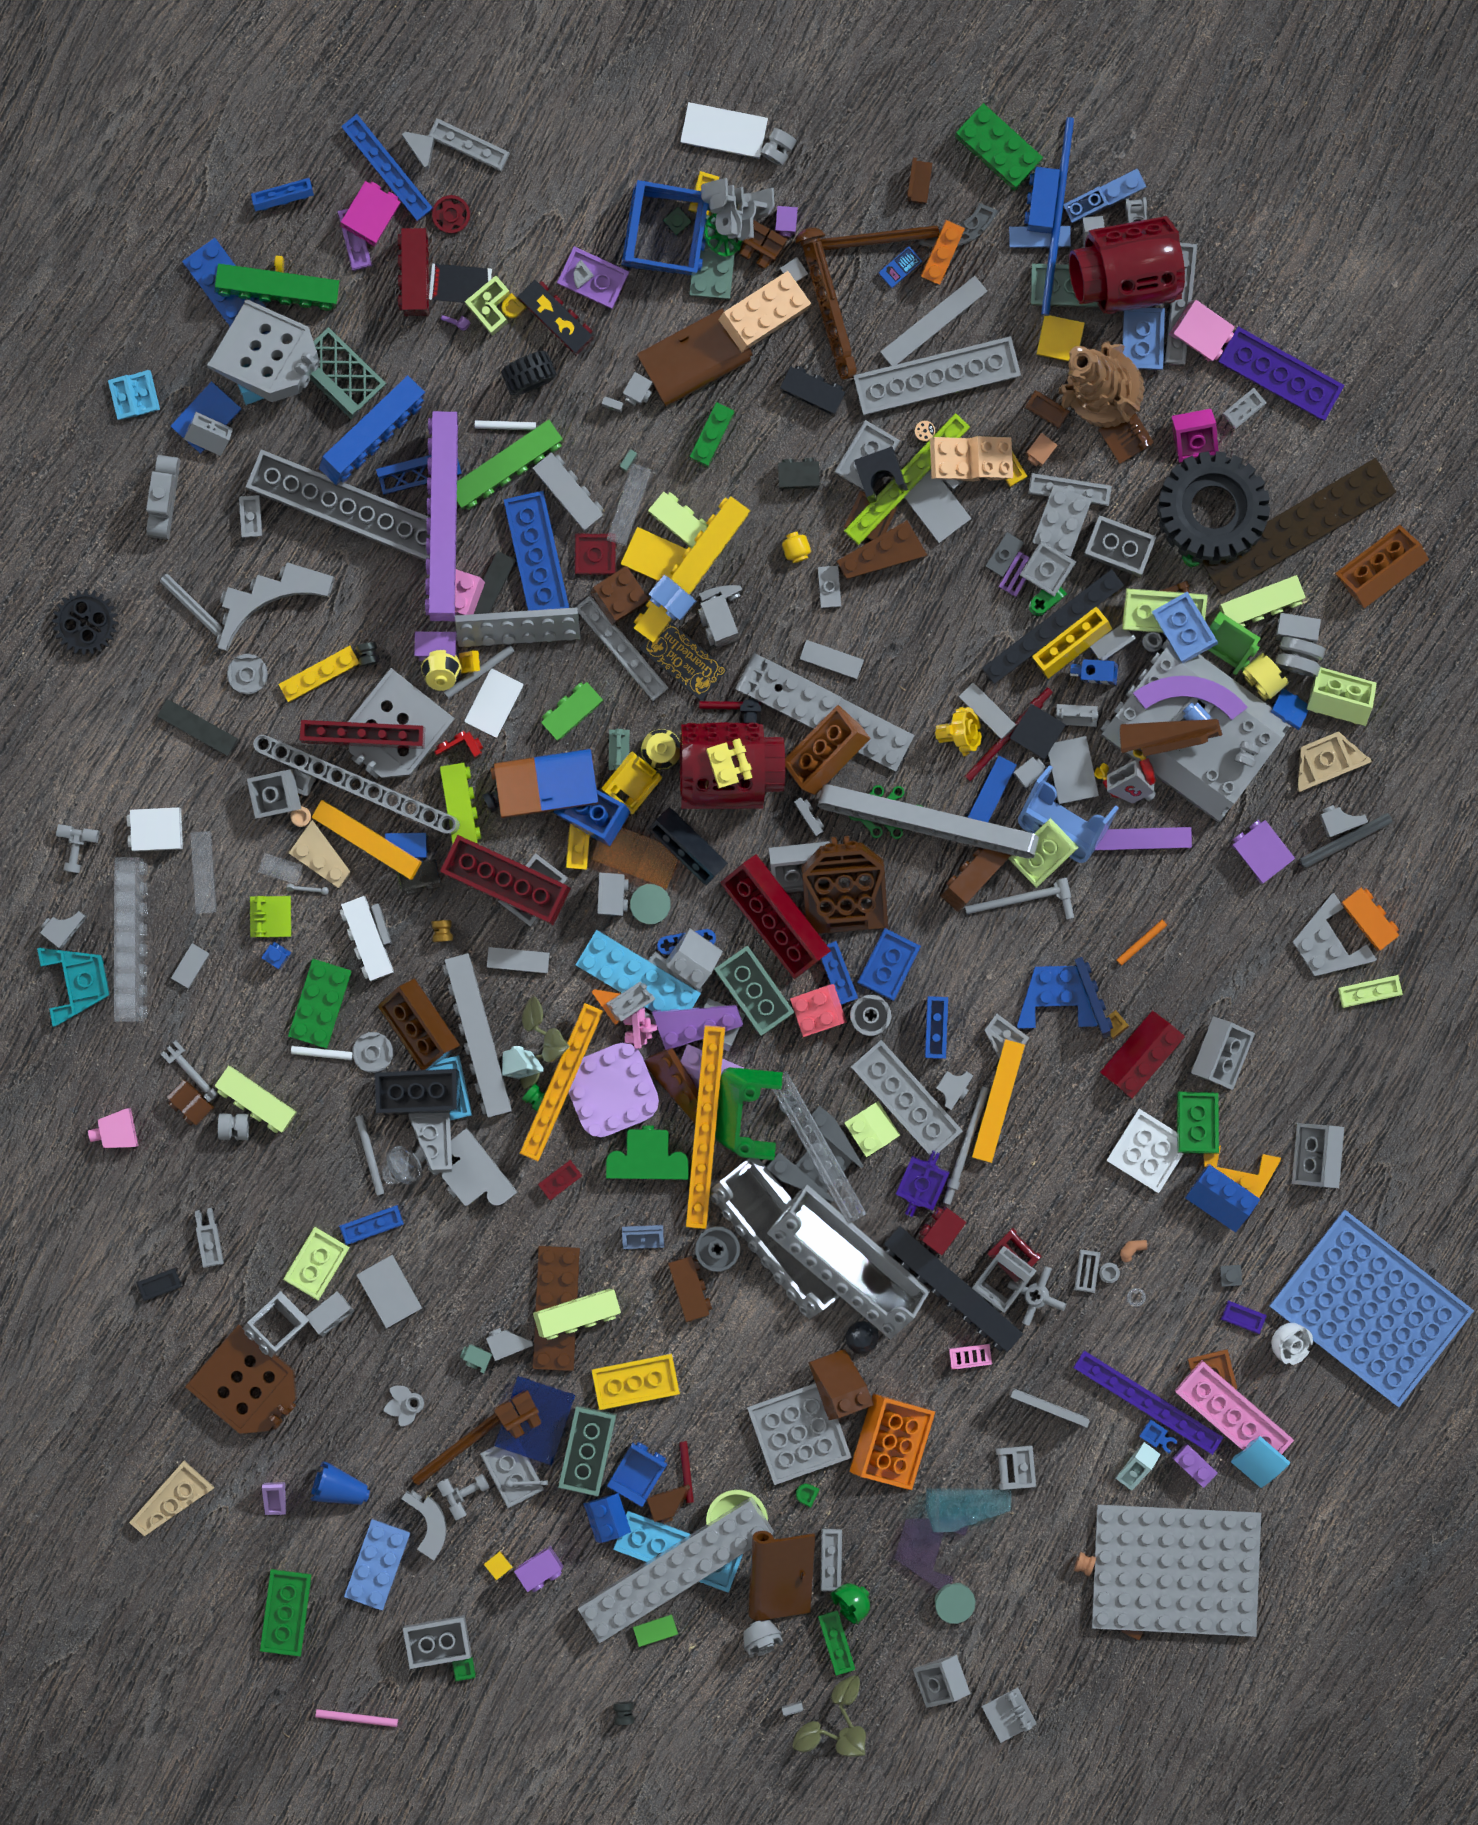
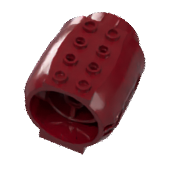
M1167 216L1089 230L1085 240V248L1072 250L1069 255L1071 284L1079 304L1096 302L1103 313L1114 314L1117 311L1141 309L1163 303H1173L1175 300L1182 299V292L1185 286L1184 259L1179 240V231Z
M717 722L681 724V809H763L765 792H784V737H764L763 724ZM740 738L742 746H745L746 749L744 753L748 764L750 763L752 768L750 770L752 778L744 780L743 773L737 774L738 783L718 789L706 749L727 742L728 749L732 750L735 749L732 741ZM737 755L732 756L734 768L740 767Z

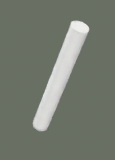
M475 420V429L534 430L536 428V422Z
M298 1046L291 1047V1054L344 1060H352L353 1052Z

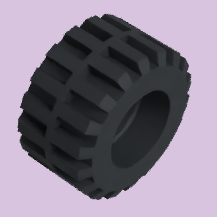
M539 351L521 357L506 365L501 371L510 395H521L549 383L557 376L546 351Z

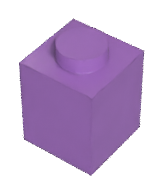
M777 206L775 230L777 234L784 238H791V235H796L798 207Z

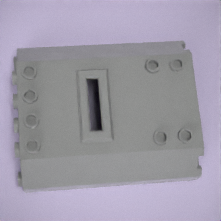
M1167 639L1161 647L1163 652L1161 654L1157 652L1151 660L1153 666L1150 670L1145 669L1138 679L1141 680L1137 687L1133 685L1126 694L1129 697L1125 703L1120 702L1114 710L1117 713L1111 722L1107 719L1101 727L1103 733L1100 736L1121 751V724L1183 721V715L1185 714L1183 710L1191 702L1194 705L1198 700L1206 705L1204 707L1205 711L1211 716L1210 719L1219 720L1222 736L1208 738V742L1201 745L1149 755L1146 758H1149L1154 774L1158 779L1219 823L1278 746L1291 725L1287 722L1284 723L1282 719L1271 713L1272 708L1201 655H1197L1182 663ZM1195 676L1224 686L1238 696L1248 708L1230 720L1219 708L1205 700L1180 696L1158 701L1144 709L1133 695V692L1150 682L1162 678ZM1241 741L1261 748L1259 754L1255 756L1256 762L1254 767H1249L1235 761L1236 754H1239L1241 750ZM1133 750L1125 752L1131 759L1141 761L1140 758L1133 755Z

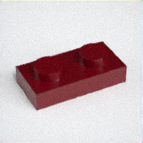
M569 1160L538 1185L548 1199L552 1200L583 1175L574 1163Z

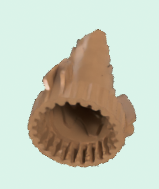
M1105 341L1102 343L1100 351L1090 350L1084 346H1075L1070 350L1068 384H1063L1059 387V394H1063L1062 406L1064 409L1071 407L1087 423L1104 428L1115 427L1120 423L1129 422L1130 418L1140 411V403L1144 397V380L1141 372L1132 360L1123 354L1124 345H1110L1109 341Z

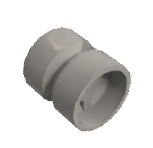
M774 128L769 136L770 142L765 143L760 154L769 161L783 166L788 158L787 151H792L797 141L788 133Z
M219 1114L218 1139L231 1140L234 1137L236 1140H248L249 1114H236L235 1117L232 1114Z

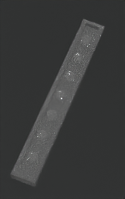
M787 1071L783 1072L782 1089H773L846 1222L850 1224L866 1215V1212Z

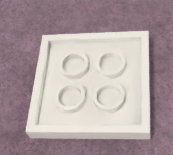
M1138 1109L1106 1161L1159 1193L1184 1153H1177L1176 1131L1141 1109Z

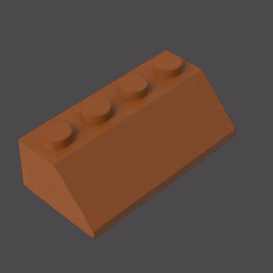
M1398 525L1335 574L1352 597L1365 609L1422 566L1429 558L1422 545L1401 525Z
M837 705L785 758V766L801 789L816 795L822 789V786L826 785L871 738L853 717Z

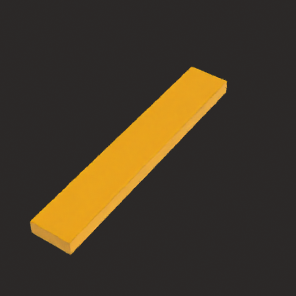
M324 800L320 801L312 816L316 821L409 879L414 878L422 861Z
M1005 1039L973 1151V1158L992 1163L1025 1044Z

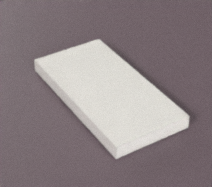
M688 102L681 143L760 159L768 118Z

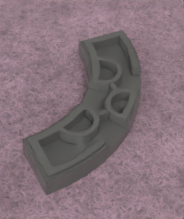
M979 203L974 213L963 223L959 224L965 230L957 247L970 243L985 232L994 220L998 210ZM938 237L921 239L919 245L933 249Z

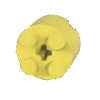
M1263 652L1249 663L1242 672L1251 687L1255 685L1258 690L1257 693L1264 701L1274 697L1289 684L1286 677L1281 678V670Z

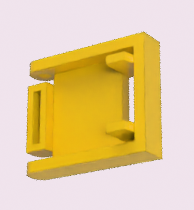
M631 752L601 789L610 797L624 803L615 795L621 789L629 796L624 804L633 815L660 782L662 776L656 773V770L634 752Z

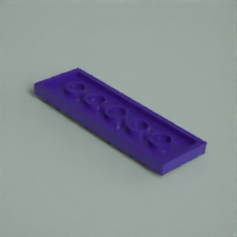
M1239 326L1218 361L1219 364L1323 422L1326 420L1345 386Z

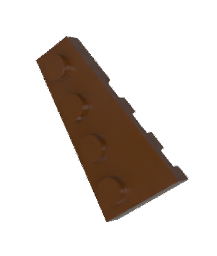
M673 1048L646 1057L644 1062L647 1069L695 1124L698 1090Z

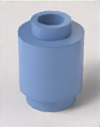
M1191 702L1183 710L1185 713L1183 718L1186 721L1206 720L1211 717L1198 702L1195 705Z

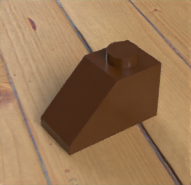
M689 1484L647 1498L654 1522L661 1520L663 1524L673 1520V1516L678 1514L690 1490Z

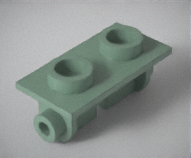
M609 730V770H616L629 755L630 730Z

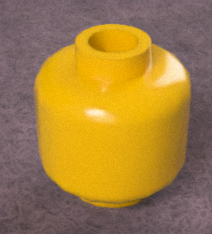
M798 532L786 535L787 539L782 542L786 559L793 563L808 559L811 548L807 537L799 535Z

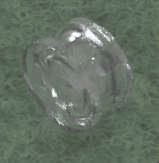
M1133 1288L1127 1293V1301L1132 1306L1138 1307L1145 1302L1146 1296L1143 1290ZM1133 1292L1135 1294H1137L1138 1292L1141 1293L1140 1297L1142 1299L1140 1302L1135 1301L1133 1303L1131 1301V1299L1133 1298L1131 1297V1294Z

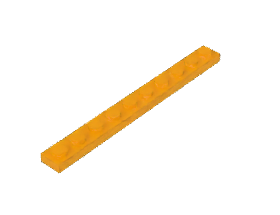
M704 1026L686 1227L706 1229L725 1035V1027Z

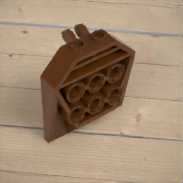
M844 836L843 844H837L836 837H831L832 843L820 846L802 866L806 919L818 934L888 928L883 859L863 843L849 841V836ZM862 876L869 877L866 881L860 880ZM841 878L849 879L845 883L839 882ZM827 880L828 883L823 885L819 884V881ZM863 899L871 900L869 903L861 902ZM847 900L850 901V904L842 905L841 902ZM824 902L830 903V905L827 907L821 906V904Z
M240 1324L237 1325L185 1386L239 1434L266 1432L272 1428L276 1430L283 1422L280 1418L283 1415H289L296 1407V1404H294L297 1399L295 1370L276 1354L271 1358L269 1355L262 1353L259 1345L245 1335V1331ZM248 1355L256 1358L254 1366L247 1365L246 1357ZM234 1371L242 1373L243 1379L241 1382L234 1381L232 1377ZM267 1371L274 1373L275 1379L273 1382L265 1380L264 1375ZM222 1386L229 1389V1396L226 1398L219 1394V1389ZM253 1387L261 1389L262 1393L259 1398L251 1395ZM241 1402L246 1403L248 1406V1411L245 1414L238 1411V1405Z

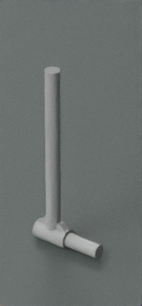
M1067 878L1056 880L1054 887L965 906L966 914L1056 895L1063 902L1066 919L1074 918Z

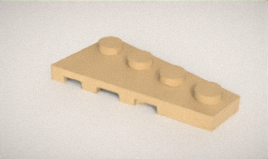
M184 1460L129 1523L142 1535L146 1536L215 1487Z

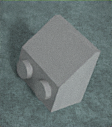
M599 873L598 915L623 916V912H627L628 900L624 899V891H628L629 879H625L624 874Z
M689 928L667 957L666 966L700 989L711 975L723 951Z
M957 1655L941 1658L913 1669L926 1708L955 1702L970 1694Z

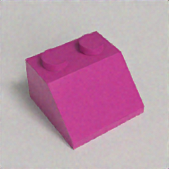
M1212 409L1171 416L1179 462H1183L1184 459L1192 455L1196 458L1202 452L1209 451L1210 455H1215L1216 451H1219L1217 427Z

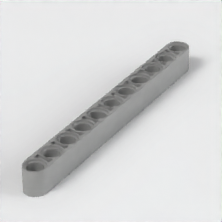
M259 735L254 740L255 750L263 755L440 832L454 834L459 829V821L454 816L266 735ZM267 739L269 743L268 748L262 750L260 743L262 740ZM282 747L287 749V755L284 758L279 756V750ZM300 755L305 757V763L302 766L297 764V758ZM319 763H322L324 766V771L321 774H317L315 771V767ZM337 771L342 773V779L339 782L334 780V774ZM355 779H359L361 782L358 790H354L352 787V782ZM374 787L379 789V795L376 798H373L370 794ZM392 795H396L398 798L395 806L389 804V798ZM411 803L416 805V811L413 814H409L407 810L408 805ZM429 811L435 814L432 822L426 820V814ZM448 819L453 821V828L451 830H446L444 827V823Z
M833 785L822 786L818 801V807L823 810L1028 859L1034 858L1039 837L1033 833Z

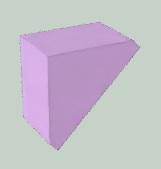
M285 1482L264 1483L262 1485L265 1515L286 1514Z

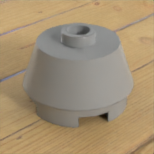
M769 1620L763 1622L756 1621L743 1632L744 1650L748 1652L751 1658L754 1656V1653L762 1656L774 1651V1645L779 1644L780 1646L784 1643L781 1637L782 1633Z

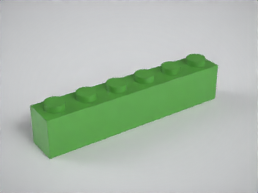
M547 420L457 481V502L462 510L465 508L467 510L472 509L478 504L477 500L482 497L486 499L495 492L493 489L499 485L501 487L506 486L512 481L511 477L516 474L520 476L528 470L527 466L533 462L536 465L545 458L544 455L548 452L554 453L562 447L563 439L551 421Z

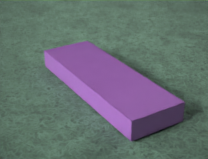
M348 209L338 211L340 222ZM342 228L352 271L372 267L367 242Z

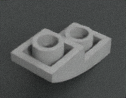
M737 585L720 586L699 593V597L702 602L718 597L719 594H724L725 599H729L731 602L741 596L739 593L742 592V588Z

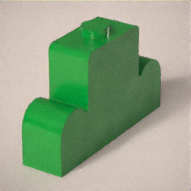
M642 1125V1130H628L627 1155L621 1151H613L608 1155L606 1178L688 1179L689 1161L683 1152L678 1151L671 1154V1156L668 1155L669 1133L667 1130H654V1126Z

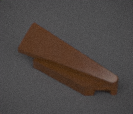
M1218 719L1120 725L1121 752L1125 753L1142 748L1143 756L1201 745L1208 742V738L1223 735Z

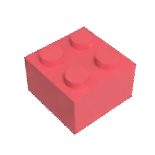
M834 984L790 998L803 1037L847 1023Z

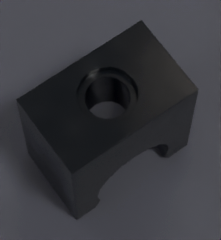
M892 446L854 460L870 504L877 501L874 486L882 477L895 479L901 492L908 490Z

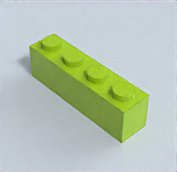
M465 763L441 766L447 813L457 818L460 824L458 831L451 834L452 843H454L457 835H460L478 844V839H481L480 827L475 826L474 819H478L476 807H472L471 799H475L473 787H469L468 779H471L470 767H466ZM449 819L450 830L453 828V821Z

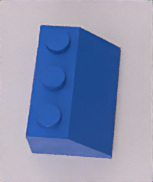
M1210 1164L1206 1165L1185 1196V1199L1235 1233L1260 1201V1198Z

